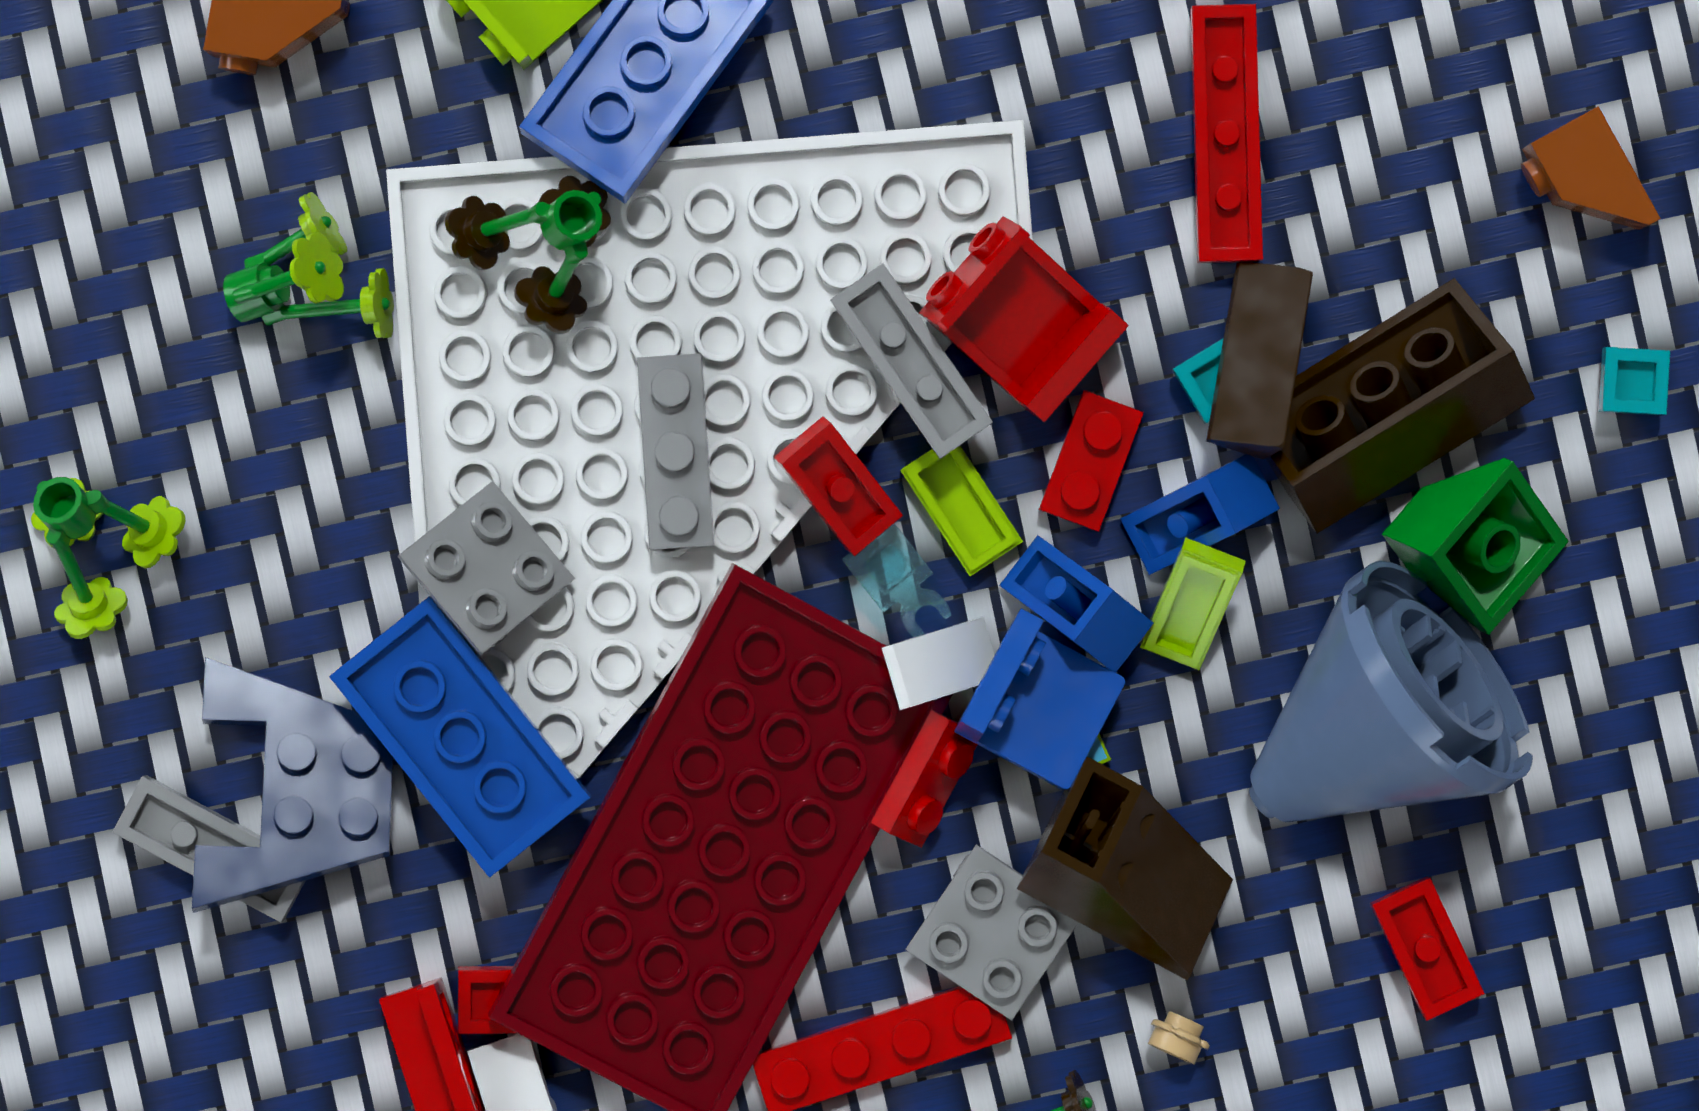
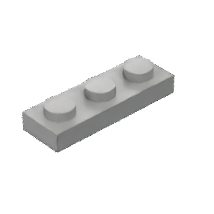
M884 263L830 299L939 459L993 423Z
M702 354L637 357L649 550L715 546Z
M148 775L141 777L112 833L193 876L195 845L260 847V835ZM305 881L240 899L239 901L279 922H283Z

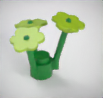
M313 192L299 197V203L305 212L298 217L302 229L267 251L246 258L244 261L245 269L227 274L224 278L223 291L226 303L233 316L240 322H247L261 317L264 323L269 326L286 319L361 313L365 324H373L376 338H391L393 335L392 312L394 310V300L391 291H389V279L384 268H377L375 272H370L368 277L369 286L362 287L360 299L336 301L342 297L344 292V285L339 276L343 270V262L339 255L347 252V246L343 237L338 232L337 222L326 211L320 199ZM293 251L295 258L290 263V271L284 272L277 265L271 266V264ZM294 284L305 290L309 300L313 302L284 305V302L290 299V286Z
M55 477L48 481H42L37 485V492L33 502L35 512L31 516V523L38 531H45L44 537L46 542L56 550L71 582L62 592L63 603L54 611L57 622L65 624L66 631L70 637L83 639L93 634L96 629L108 631L116 623L115 615L121 613L128 604L125 591L121 588L112 587L108 578L98 577L90 583L86 582L70 547L76 539L79 541H89L93 538L96 531L94 523L102 514H105L127 526L128 532L123 536L122 546L126 551L133 553L134 562L140 567L151 568L160 560L161 555L170 556L176 551L178 546L176 536L181 533L186 522L185 514L182 510L170 506L168 499L156 496L150 501L149 505L139 503L129 511L107 500L99 490L85 491L84 484L77 478Z

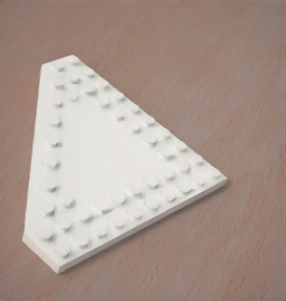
M1023 120L666 148L626 204L607 192V203L603 208L610 213L611 223L606 229L598 231L595 242L587 248V257L579 262L573 273L580 279L582 287L579 295L586 300L587 310L583 316L575 318L573 328L564 334L550 331L544 323L537 326L530 324L524 316L526 307L520 305L514 296V289L521 279L531 278L533 271L539 266L548 267L556 274L566 257L564 250L553 247L543 237L540 224L534 222L504 231L510 240L508 250L498 254L497 262L492 268L478 270L470 263L469 258L460 259L454 255L452 242L455 238L450 236L446 230L445 217L450 210L462 208L464 199L470 196L479 197L484 204H499L507 216L533 207L539 202L544 192L550 189H558L559 181L566 176L577 177L581 184L590 181L555 156L386 169L414 541L416 542L493 481L575 577L570 584L510 631L499 644L490 651L480 655V657L578 779L677 665L731 564L734 563L755 574L812 507L774 459V456L822 416L832 423L857 455L899 406L900 401L830 299L884 263L919 314L921 309L928 303L926 295L934 282L946 272H955L969 256L968 248L971 241L986 225L993 222L997 224L1004 216L1024 228L1030 234L1029 238L1033 240ZM919 314L945 352L952 343ZM701 353L715 546L649 550L637 357ZM418 582L420 604L430 595Z

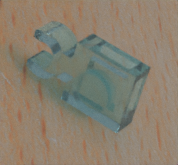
M895 523L855 557L849 553L842 558L843 562L882 612H885L897 601L900 603L901 621L913 637L924 635L921 627L915 621V614L920 607L931 605L937 609L944 619L951 616L947 602L938 592L932 589H922L919 585L934 573Z

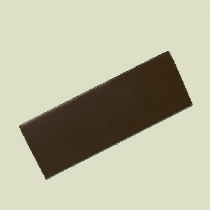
M1244 261L1236 264L1206 442L1260 459H1265L1283 449L1286 441L1313 277L1312 271L1299 267Z

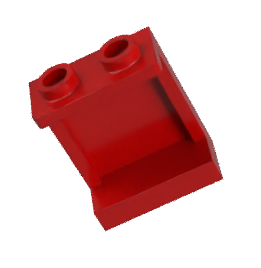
M1003 216L997 224L994 222L990 223L976 234L968 248L969 256L955 272H946L934 282L926 295L928 303L921 309L919 314L1025 410L1045 422L1129 325L1112 309L1098 302L1029 238L1030 234L1024 228Z

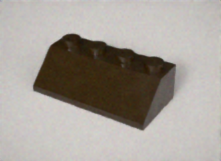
M1453 278L1296 375L1285 445L1282 450L1267 457L1266 460L1289 497L1318 534L1533 401L1535 397L1514 349L1457 280Z

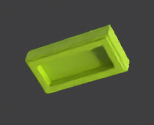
M961 446L941 459L931 449L900 470L969 576H972L1023 542Z
M1185 538L1150 619L1154 624L1142 638L1140 648L1200 670L1243 573L1246 561Z

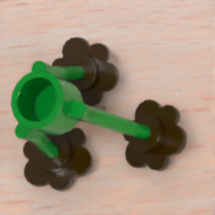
M566 176L559 181L558 189H550L544 192L539 202L533 207L507 216L499 204H484L477 196L467 197L462 203V208H455L447 213L445 226L449 235L455 238L452 242L454 255L460 259L469 258L470 263L478 270H487L496 264L498 254L505 252L510 246L509 236L504 231L534 222L540 224L543 237L553 247L564 250L566 257L556 274L548 267H537L533 271L531 278L521 279L514 289V296L520 305L526 307L524 316L530 324L537 326L544 323L550 331L564 334L573 328L575 318L583 316L587 310L586 300L579 295L582 287L580 279L573 273L579 262L587 257V248L595 242L598 231L604 230L610 225L611 216L603 208L607 203V191L592 181H586L581 184L577 177Z

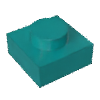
M1223 339L1172 369L1204 424L1210 421Z
M1618 347L1602 348L1598 412L1667 415L1670 351Z

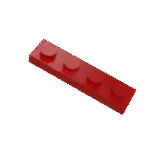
M1256 4L1192 6L1190 13L1197 263L1261 262L1263 260Z
M961 986L760 1051L753 1062V1068L767 1110L792 1111L1012 1039V1034L1006 1016Z

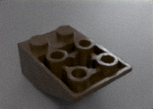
M1087 756L1071 787L1063 791L1017 889L1177 976L1188 980L1233 879L1143 786Z

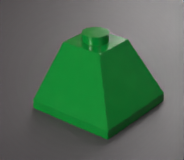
M1506 458L1422 487L1382 533L1383 537L1409 571L1426 581L1427 587L1478 630L1487 635H1490L1569 542L1515 463Z

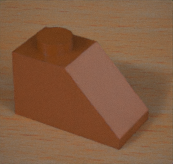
M212 0L203 50L212 57L220 58L219 69L240 74L256 75L258 65L277 67L349 15L350 3L348 0Z
M1599 106L1522 149L1527 161L1521 163V168L1528 184L1538 197L1547 194L1552 205L1638 230L1661 219Z

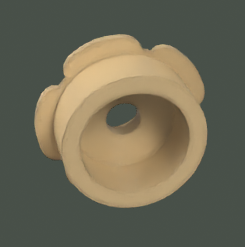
M1169 1011L1164 1022L1158 1019H1154L1151 1022V1025L1155 1026L1148 1044L1165 1053L1195 1065L1201 1049H1209V1043L1199 1038L1204 1026Z

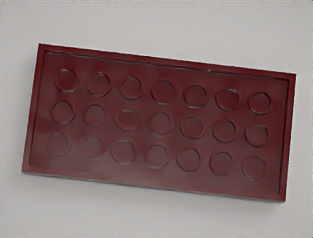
M732 563L488 1012L489 1019L668 1111H727L877 836L880 828L872 824L871 821L931 710L941 715L943 714L953 694L900 710L882 651V647L887 645Z

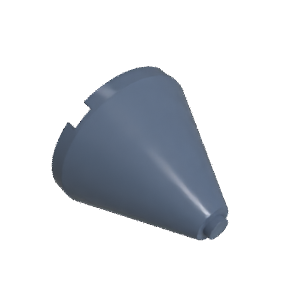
M1375 561L1346 582L1251 771L1250 779L1252 786L1249 789L1250 797L1257 809L1266 817H1276L1283 822H1294L1496 794L1513 785L1530 771L1533 755L1527 752L1519 757L1516 741L1530 731L1518 699L1502 669L1477 633L1457 611L1450 606L1438 615L1425 601L1417 596L1419 592L1427 587V582L1413 572L1391 562Z

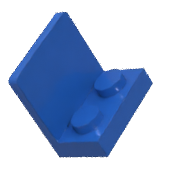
M1021 608L1012 621L954 732L1065 791L1071 787L1125 685V679L1121 675L1039 632L1044 620Z

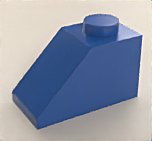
M1245 454L1120 519L1148 574L1151 575L1175 563L1185 538L1211 546L1274 513L1280 507L1254 457Z
M1037 535L999 585L1115 673L1154 624V622L1113 589L1039 535Z

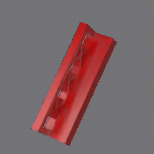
M442 977L381 997L379 1002L415 1111H485L461 1034H458V1025Z

